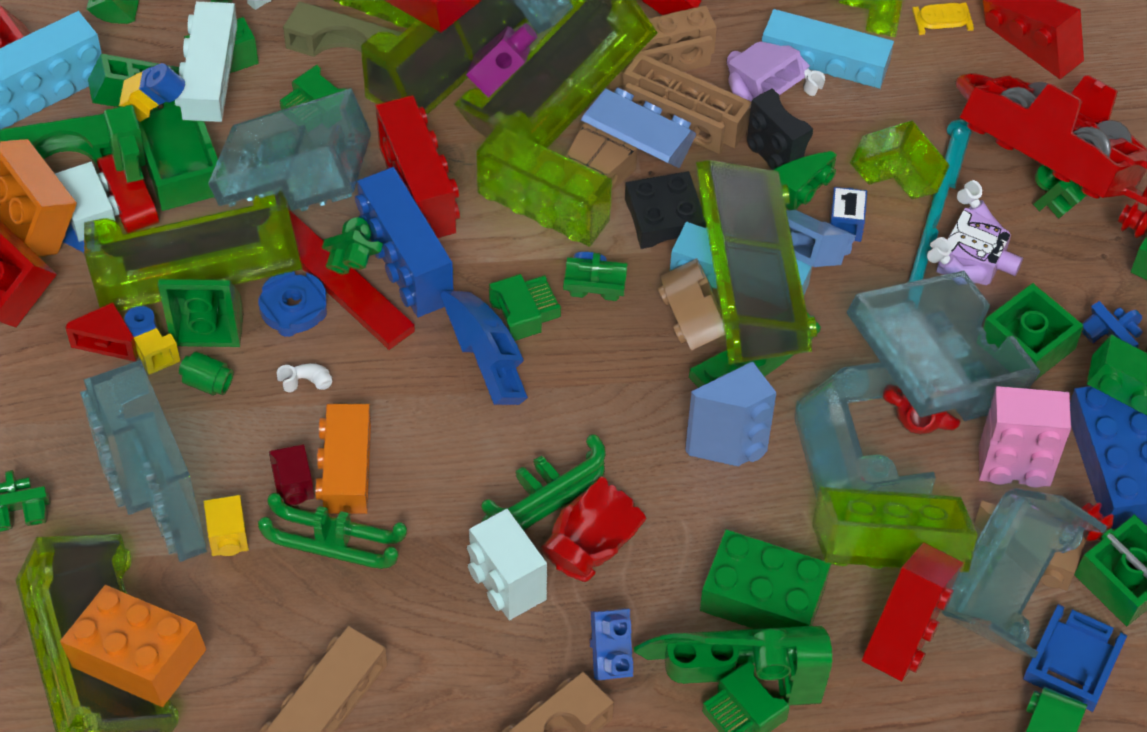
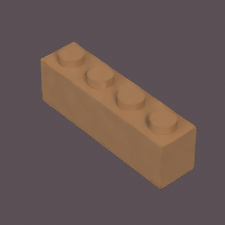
M348 626L341 636L336 635L330 641L323 659L319 664L314 663L307 670L303 680L304 683L296 693L291 692L285 698L281 706V712L273 722L268 721L260 732H336L386 668V648Z

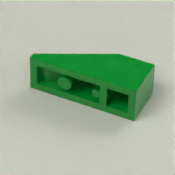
M100 54L88 78L92 103L120 107L119 103L124 80L159 63ZM167 65L179 75V67Z

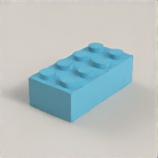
M79 11L0 48V129L9 127L89 86L88 78L102 52L98 34Z

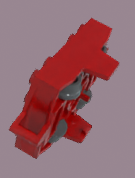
M977 73L961 75L956 79L955 85L967 101L959 118L968 122L967 127L979 134L988 133L996 138L995 142L999 146L1008 150L1015 148L1052 169V174L1056 178L1068 183L1072 180L1081 185V191L1092 198L1099 199L1100 197L1107 198L1125 195L1147 206V187L1144 192L1136 188L1147 171V148L1131 135L1128 128L1121 122L1110 120L1118 94L1115 88L1091 75H1085L1071 93L1054 84L1046 82L1029 83L1009 75L991 78Z

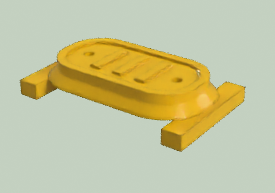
M967 3L926 5L921 10H919V6L912 7L919 35H925V28L942 29L966 25L967 31H973L974 29Z

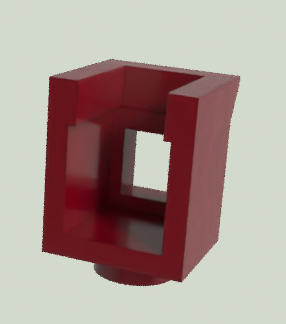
M304 444L269 451L276 492L283 498L284 503L297 505L306 500L315 499Z

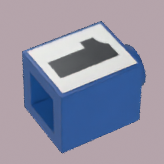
M834 187L829 224L856 235L855 241L858 242L862 240L865 224L867 190Z

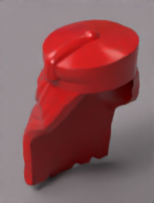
M601 476L584 493L561 510L552 528V535L541 546V551L556 566L558 571H562L567 576L579 581L587 582L596 573L592 568L600 566L615 556L619 549L635 535L645 522L646 516L639 507H634V501L622 490L617 491L613 484L608 486L606 478Z

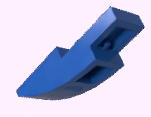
M447 290L441 292L440 296L462 352L474 353L493 404L520 405L528 398L516 369L524 359L507 327L499 316L474 294Z

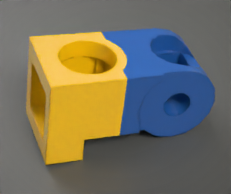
M164 63L150 67L124 80L119 106L133 105L137 120L141 122L149 117L151 109L164 102H172L177 99L184 90L185 80Z
M136 306L128 310L124 320L134 337L138 356L149 375L181 362L177 343L172 334L161 336L157 329L154 312L150 308Z

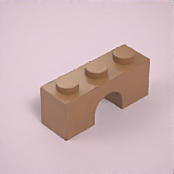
M582 672L574 679L568 678L564 680L551 698L545 703L543 701L537 702L528 711L524 720L517 725H509L502 732H553L558 729H567L573 732H598L613 720L614 702Z

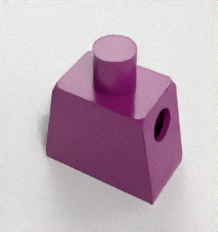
M523 24L516 32L507 26L474 55L466 76L489 98L526 62L530 52L529 45L538 38L536 32L528 24Z

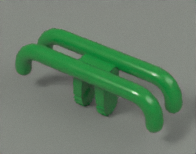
M595 434L589 435L586 443L591 450L586 453V460L561 476L544 457L539 456L534 459L533 462L537 472L547 483L545 486L534 478L526 468L521 467L515 472L516 477L529 496L509 508L499 507L491 499L484 500L481 508L486 515L482 518V522L508 509L524 531L580 496L599 477L604 475L606 451L602 440Z
M272 493L268 496L267 502L271 511L284 520L314 527L315 539L281 531L273 526L271 519L268 517H262L258 521V528L261 534L274 544L378 569L390 568L397 563L399 556L397 549L388 547L385 549L384 554H376L347 547L350 536L382 544H398L405 539L407 534V527L402 522L396 523L393 526V530L381 529L350 521V514L340 511L337 518L329 516L328 509L322 506H318L316 513L290 507L282 501L278 493Z

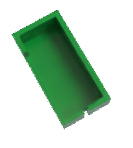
M175 100L164 102L162 109L157 107L151 109L148 118L141 122L138 121L142 136L145 164L162 211L226 194L222 168L204 121L183 120L181 107L175 105Z

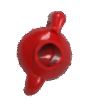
M892 384L885 386L883 399L897 406L898 420L902 427L910 433L919 435L930 434L938 428L954 431L960 426V419L953 417L947 412L946 400L935 387L925 385L924 388L928 392L924 395L921 392L923 385L914 386L910 393L907 390L904 392ZM916 393L921 398L919 403H915L913 400V396Z

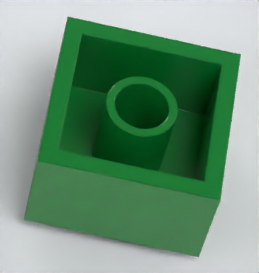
M1032 283L985 319L979 343L1030 385L1076 349L1084 325Z

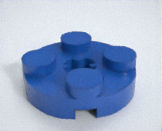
M284 271L269 278L262 286V293L258 300L260 315L268 326L278 330L282 336L290 337L296 333L309 330L325 319L327 315L325 287L312 274L306 273V276L295 275V271ZM292 298L294 301L301 300L297 305H287V299Z

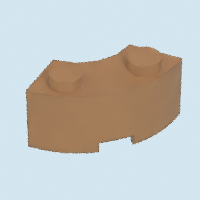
M698 258L661 275L663 286L659 287L658 291L666 306L670 305L678 322L673 325V328L681 344L687 342L692 351L729 333L727 322Z

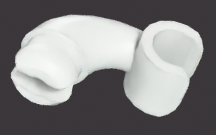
M308 363L296 367L283 365L278 368L276 373L278 381L284 380L283 389L286 392L296 390L298 379L301 378L308 379L319 390H325L332 384V376L329 374V370L319 364Z

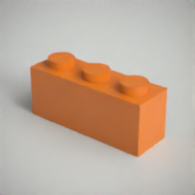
M327 404L326 418H320L319 437L320 439H325L324 448H318L317 453L318 469H323V478H316V500L323 501V507L328 509L329 514H339L340 511L349 514H367L371 441L369 404Z

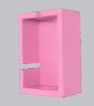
M996 386L979 443V481L1002 485L1012 483V480H1018V484H1024L1029 487H1050L1071 430L1069 392Z

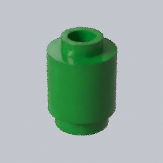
M196 351L191 356H185L179 367V375L182 376L183 384L213 396L216 393L222 396L225 395L234 375V371L227 368L226 363Z

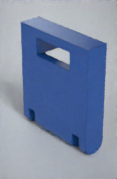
M1058 604L1023 680L1042 689L1047 687L1088 704L1086 709L1093 712L1128 635L1120 632V635L1115 640V646L1108 644V641L1113 632V627L1073 609L1066 624L1059 622L1065 607ZM1048 670H1050L1060 676H1063L1073 682L1082 685L1083 688H1077L1067 682H1064L1054 676L1047 674Z

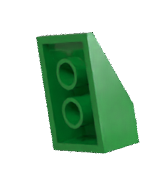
M159 279L158 287L168 332L172 334L177 346L240 347L244 313L241 295L230 280Z

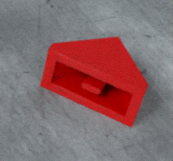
M113 302L67 323L65 328L71 348L134 362L137 361L138 353L134 337Z

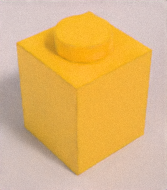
M240 495L205 500L204 509L212 556H233L242 551H249Z

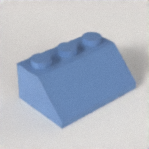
M618 87L615 92L605 88L584 113L581 121L677 168L681 167L697 134L689 129L690 122L676 115H673L672 120H669L660 115L663 109L645 101L642 107L632 102L634 95Z
M753 361L691 391L685 448L689 456L740 466L748 461L754 462L759 460L767 452L776 391Z

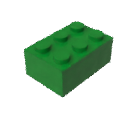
M725 529L702 589L700 611L752 629L812 626L827 585L831 563Z

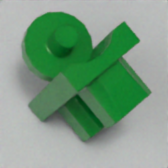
M1041 165L1035 172V181L1042 190L1048 192L1033 205L1039 212L1048 206L1059 219L1087 195L1081 191V185L1072 180L1069 183L1064 182L1053 176L1052 169Z
M354 217L348 219L342 227V234L324 240L322 249L330 252L326 267L341 275L349 273L350 267L358 270L366 268L369 256L381 252L383 243L369 241L371 237L370 226L363 218Z
M594 253L593 260L567 257L563 290L569 291L571 297L583 298L588 293L601 294L604 300L617 301L619 296H624L628 263L601 261V253Z
M13 470L5 471L6 482L0 483V494L8 493L0 495V532L12 529L10 512L23 510L27 526L46 523V505L50 504V498L45 486L27 489L31 488L29 477L16 480Z

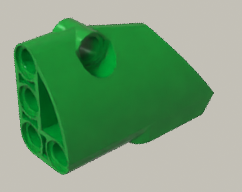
M822 626L673 633L649 639L634 647V653L647 660L665 659L667 675L671 680L683 684L719 682V680L736 670L737 665L751 661L755 664L758 678L778 680L780 696H784V700L789 706L821 704L832 668L831 640L826 629ZM723 655L729 660L719 661L714 656ZM686 657L690 659L691 662L681 663L676 658Z

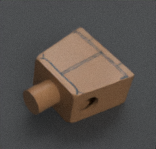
M584 123L564 160V179L568 182L565 186V192L576 200L581 199L586 191L599 198L606 197L636 170L638 148L590 124Z

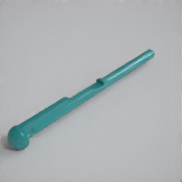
M962 119L952 121L947 127V133L951 138L897 321L902 325H909L928 263L927 254L932 249L930 243L938 237L939 231L936 227L942 215L949 187L956 188L972 132L967 127L968 122Z

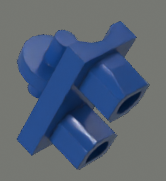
M1100 301L1091 306L1092 315L1083 323L1082 329L1083 335L1091 343L1096 342L1105 334L1108 337L1112 334L1136 348L1139 347V343L1129 334L1130 332L1135 338H1138L1143 333L1138 326L1142 320V315L1137 310L1126 313L1120 307L1113 313L1116 316L1115 318Z
M619 608L590 611L592 638L589 639V643L593 649L594 679L606 680L633 677L630 609Z

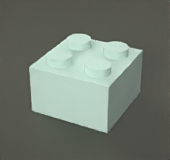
M508 509L469 529L470 545L467 546V550L470 555V564H468V569L476 583L482 582L488 590V599L496 611L502 610L508 620H511L547 600V562Z

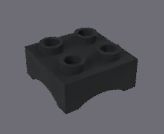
M773 88L753 98L747 143L750 149L758 153L768 163L771 170L804 157L808 142L813 135V128L807 122L792 116L783 107L779 94Z
M689 171L625 183V201L633 218L640 249L650 248L667 240L678 239L686 222L706 228V219Z

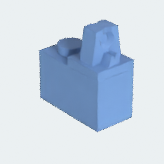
M797 210L772 211L763 243L812 267L842 265L844 255L851 253L852 243L855 241L856 235L827 222L818 221Z

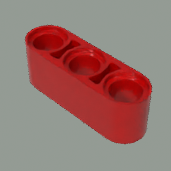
M112 154L97 158L100 173L103 172L109 195L113 196L116 201L119 218L126 233L128 234L158 224V214L144 181L138 180L127 183L124 170L116 171Z

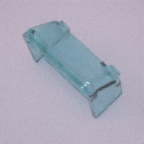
M899 360L844 367L803 396L796 404L794 419L819 509L825 517L831 520L841 521L928 508L936 479L935 473L927 472L898 476L895 464L888 457L883 455L863 456L848 403L883 398V391L886 385L892 384L896 386L901 366Z
M1019 488L1010 489L998 502L951 588L954 590L952 598L946 609L942 610V614L955 623L1009 651L1036 658L1039 652L1025 643L1030 635L1029 620L1021 615L1055 552L1066 553L1069 550L1076 549L1082 542L1085 529L1105 533L1108 526L1063 496Z

